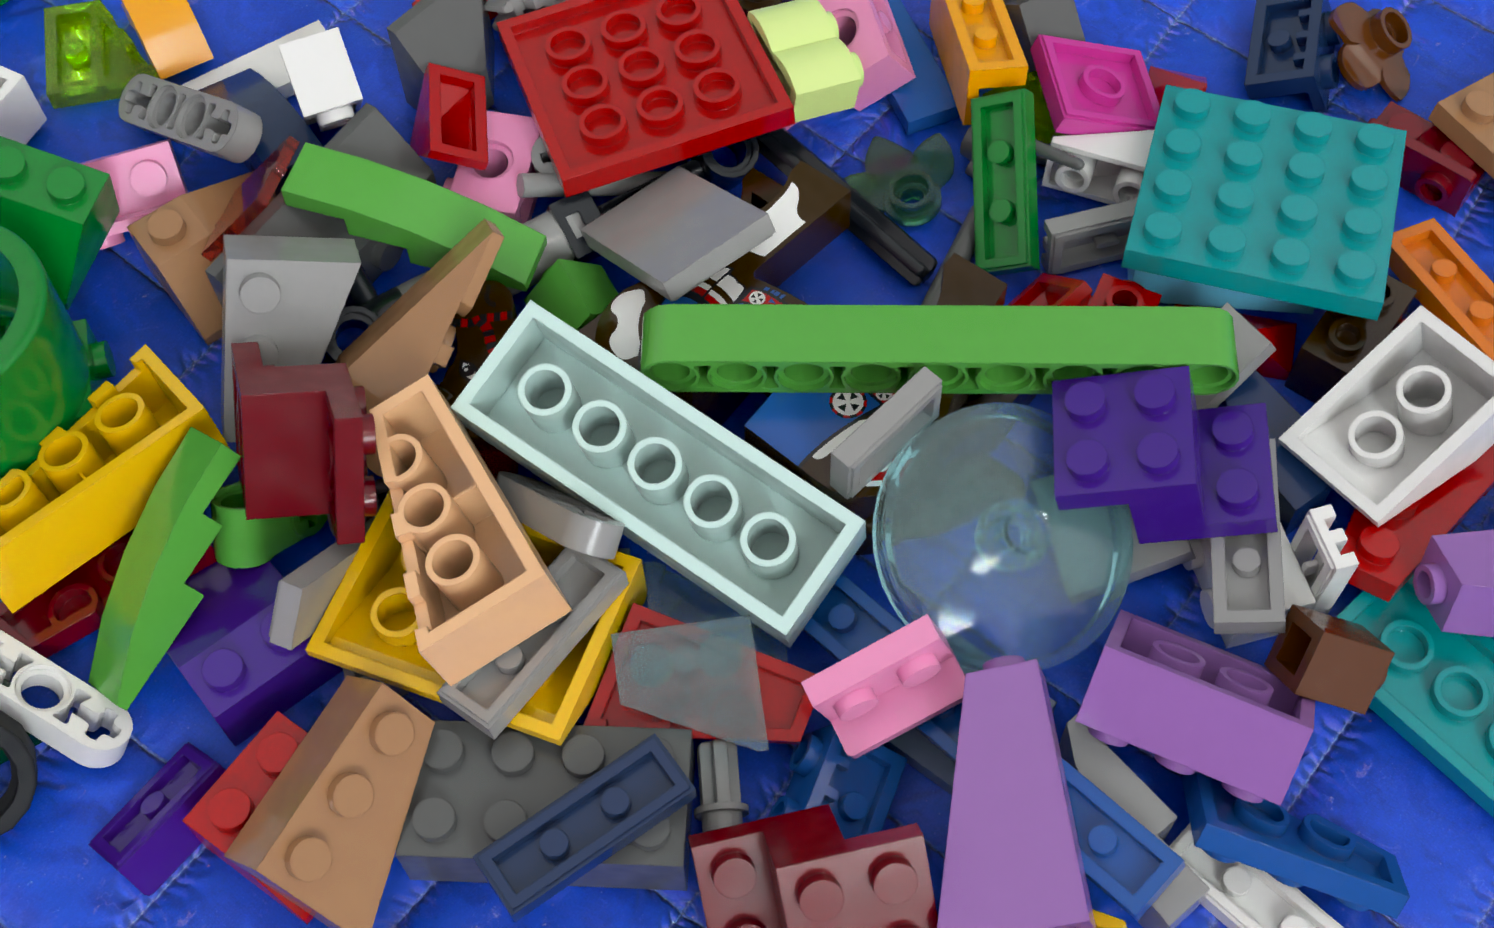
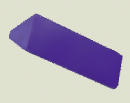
M188 742L102 828L88 845L144 895L150 896L154 894L201 844L182 820L226 770Z

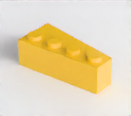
M146 344L129 359L134 369L117 385L114 386L112 383L105 381L87 398L92 408L68 431L57 426L39 443L41 449L35 462L25 471L11 469L0 479V599L12 613L43 594L47 589L91 558L97 556L136 527L154 486L190 427L230 448L205 407Z

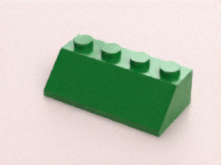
M0 136V225L19 235L36 252L66 310H69L120 212L110 174Z

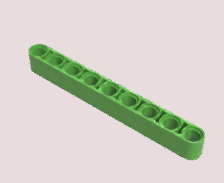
M665 304L650 308L644 313L642 321L640 372L670 392L896 393L924 366L942 379V394H1052V381L1181 366H1189L1195 395H1211L1224 392L1234 387L1239 381L1233 317L1228 311L1216 307Z

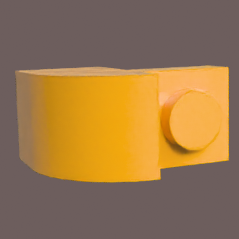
M121 0V6L126 17L136 31L148 59L160 79L168 78L214 59L187 0Z

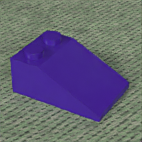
M270 561L252 568H230L215 562L189 577L185 583L202 593L204 597L167 650L169 657L235 747L263 728L277 711L281 714L343 671L342 667L307 654L305 649L312 635L293 650H288L269 642V631L278 582L284 578Z

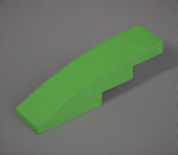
M305 142L281 189L287 206L344 219L349 235L406 248L410 263L432 268L485 218L495 223L505 237L486 280H494L506 287L527 292L547 245L546 235L484 204L430 181L388 166Z
M190 427L153 488L124 550L101 619L88 683L116 706L126 711L204 597L202 593L185 583V581L223 526L203 513L241 458L239 454L193 427Z

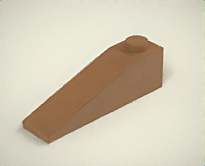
M256 171L180 195L127 226L148 269L207 345L222 337V306L205 270L223 252L224 234L240 235L274 199Z
M484 218L338 356L335 363H346L353 386L364 387L367 413H370V409L426 376L429 372L435 373L439 368H446L454 350L451 346L455 338L456 328L451 323L455 314L465 317L473 308L505 238L495 223ZM376 445L375 454L366 455L367 468L383 478Z

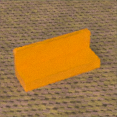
M931 0L930 30L962 125H971V99L978 98L979 89L1026 85L1028 63L1003 0Z

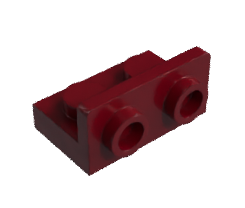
M1390 101L1377 119L1371 118L1368 121L1369 124H1381L1389 128L1407 131L1400 187L1418 196L1423 202L1436 206L1454 217L1487 173L1433 123Z

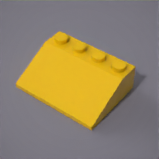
M389 490L365 535V543H361L305 651L314 658L442 703L436 692L446 681L418 651L414 631L418 629L414 605L407 597L403 574L407 572L401 543L395 538L391 514H394ZM521 523L545 565L548 567L565 546ZM617 551L615 559H606L625 571L629 585L506 727L559 746L562 745L598 690L633 603L643 606L646 600L648 590L642 559Z

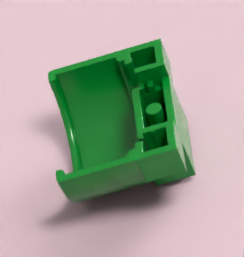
M0 225L1 479L11 469L25 471L35 462L41 449L39 443L57 426L68 431L92 408L87 398L107 381V378L116 375V368L108 342L106 340L97 341L86 319L71 320L36 252L19 235Z

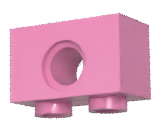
M818 0L825 11H830L834 15L838 24L839 39L847 46L850 52H855L861 60L864 82L859 87L854 107L857 111H862L916 78L888 0Z
M486 110L488 165L485 171L458 165L454 178L448 177L443 187L484 204L523 224L531 220L538 197L520 198L516 187L517 176L519 173H536L531 159V151L540 134L533 117Z

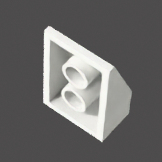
M1420 305L1278 438L1279 443L1373 524L1380 527L1475 462L1494 444V361Z

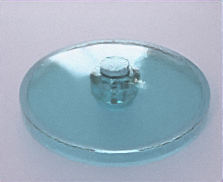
M993 402L973 405L948 414L923 428L899 451L882 480L876 498L872 527L873 552L879 578L889 602L905 625L928 614L945 635L960 666L980 671L983 670L982 665L986 661L1008 655L1022 656L1025 658V661L1037 659L1042 670L1059 665L1091 645L1110 624L1120 607L1130 579L1133 561V533L1128 506L1125 504L1070 510L1058 509L1054 496L1053 415L1021 404Z

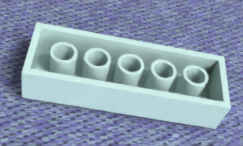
M532 300L528 302L450 407L467 429L557 490L616 521L624 523V536L789 648L793 645L866 539L865 520Z

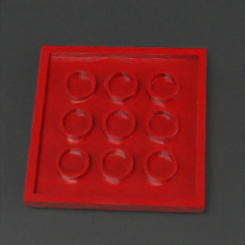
M568 0L496 23L500 40L566 198L795 124L794 106L738 0Z

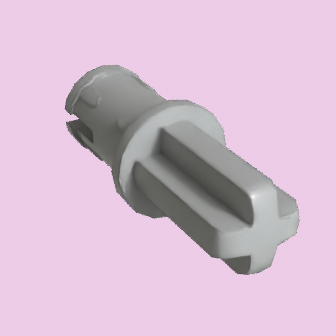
M712 740L699 744L697 748L701 806L694 809L695 819L702 821V832L742 824L743 817L749 815V806L741 802L737 746L734 742L725 740Z

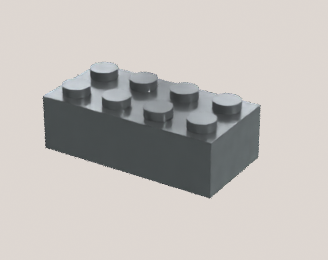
M433 720L435 724L396 848V857L410 880L488 883L472 856L654 733L694 786L695 750L692 729L574 725L562 745L559 746L509 727H505L499 736L493 740L468 721ZM693 800L569 886L687 891L690 855L688 836L691 835Z

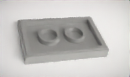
M680 166L675 167L580 229L588 247L671 302L676 301L773 236L776 232L768 213Z

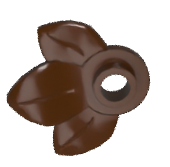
M1353 2L1344 3L1333 9L1329 14L1328 20L1329 25L1344 43L1337 56L1338 67L1343 79L1350 86L1360 91L1370 89L1380 83L1396 102L1402 100L1410 88V74L1402 55L1404 49L1408 48L1412 42L1411 29L1405 17L1392 7H1386L1383 10L1372 9L1367 12Z

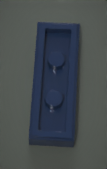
M654 733L472 857L514 922H517L697 797L696 788Z

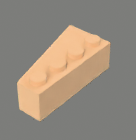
M427 374L369 411L374 417L376 445L384 483L390 489L394 509L391 519L395 538L401 543L407 572L403 574L407 597L414 605L418 629L414 630L418 651L436 672L452 686L571 612L572 609L462 422Z

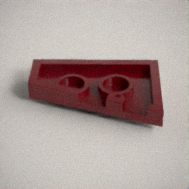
M134 529L16 612L12 613L1 601L0 630L45 658H48L99 629L124 550ZM211 545L189 577L217 562L214 548Z

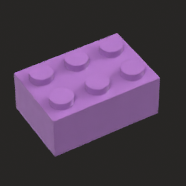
M1121 609L1103 648L1075 721L1088 726V732L1104 743L1117 747H1125L1129 743L1155 754L1154 758L1156 761L1169 770L1185 775H1192L1197 771L1219 780L1227 792L1239 799L1251 803H1261L1265 799L1281 806L1314 730L1316 700L1295 695L1265 666Z

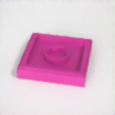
M1038 34L1030 51L1056 133L1082 135L1155 130L1160 105L1140 50Z

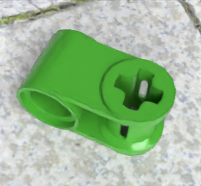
M240 481L221 487L210 502L211 519L223 526L213 540L215 559L221 565L230 568H252L269 562L274 555L306 537L315 535L327 521V514L246 520Z

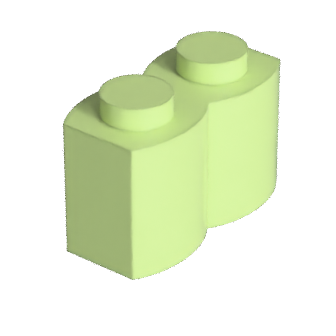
M794 0L748 11L747 19L794 106L795 123L855 107L859 87L864 82L861 60L855 52H850L847 46L839 39L838 24L834 15L830 11H825L818 0Z

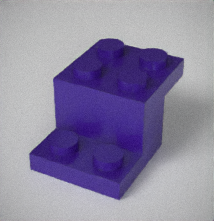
M1189 366L1052 381L1054 496L1059 510L1129 504L1139 544L1278 532L1266 402L1197 409Z

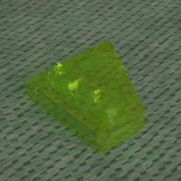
M100 0L44 8L46 95L54 109L119 99L128 82L138 74H147L159 78L155 68L151 64H147L139 54L132 39L124 29L117 26L112 14Z

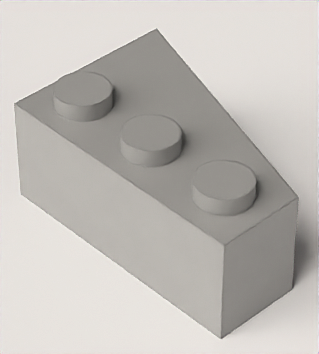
M224 234L221 421L223 438L226 442H235L231 343L258 342L263 365L293 366L321 364L361 265L354 239Z

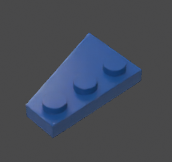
M1197 771L1192 775L1181 774L1194 846L1201 848L1212 858L1224 863H1235L1237 861L1265 871L1277 881L1290 887L1306 886L1334 896L1345 906L1357 911L1364 912L1370 909L1395 919L1398 918L1410 895L1395 855L1317 814H1308L1303 820H1300L1290 815L1282 806L1265 799L1261 803H1251L1239 799L1223 788L1221 781Z

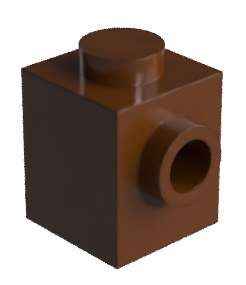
M1292 604L1286 616L1285 633H1278L1264 665L1295 695L1365 715L1376 691L1382 687L1386 680L1388 667L1395 653L1360 624Z

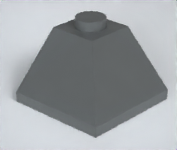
M420 0L387 27L406 101L416 110L428 63L485 76L486 110L488 111L494 105L495 41L489 11H485L484 4L487 2L486 0Z

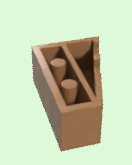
M347 675L224 854V857L329 928H372L435 722L383 682Z

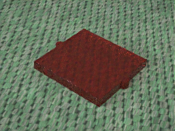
M289 135L235 190L201 253L203 257L212 262L223 251L224 234L239 235L267 207L281 178L287 172V167L300 142Z

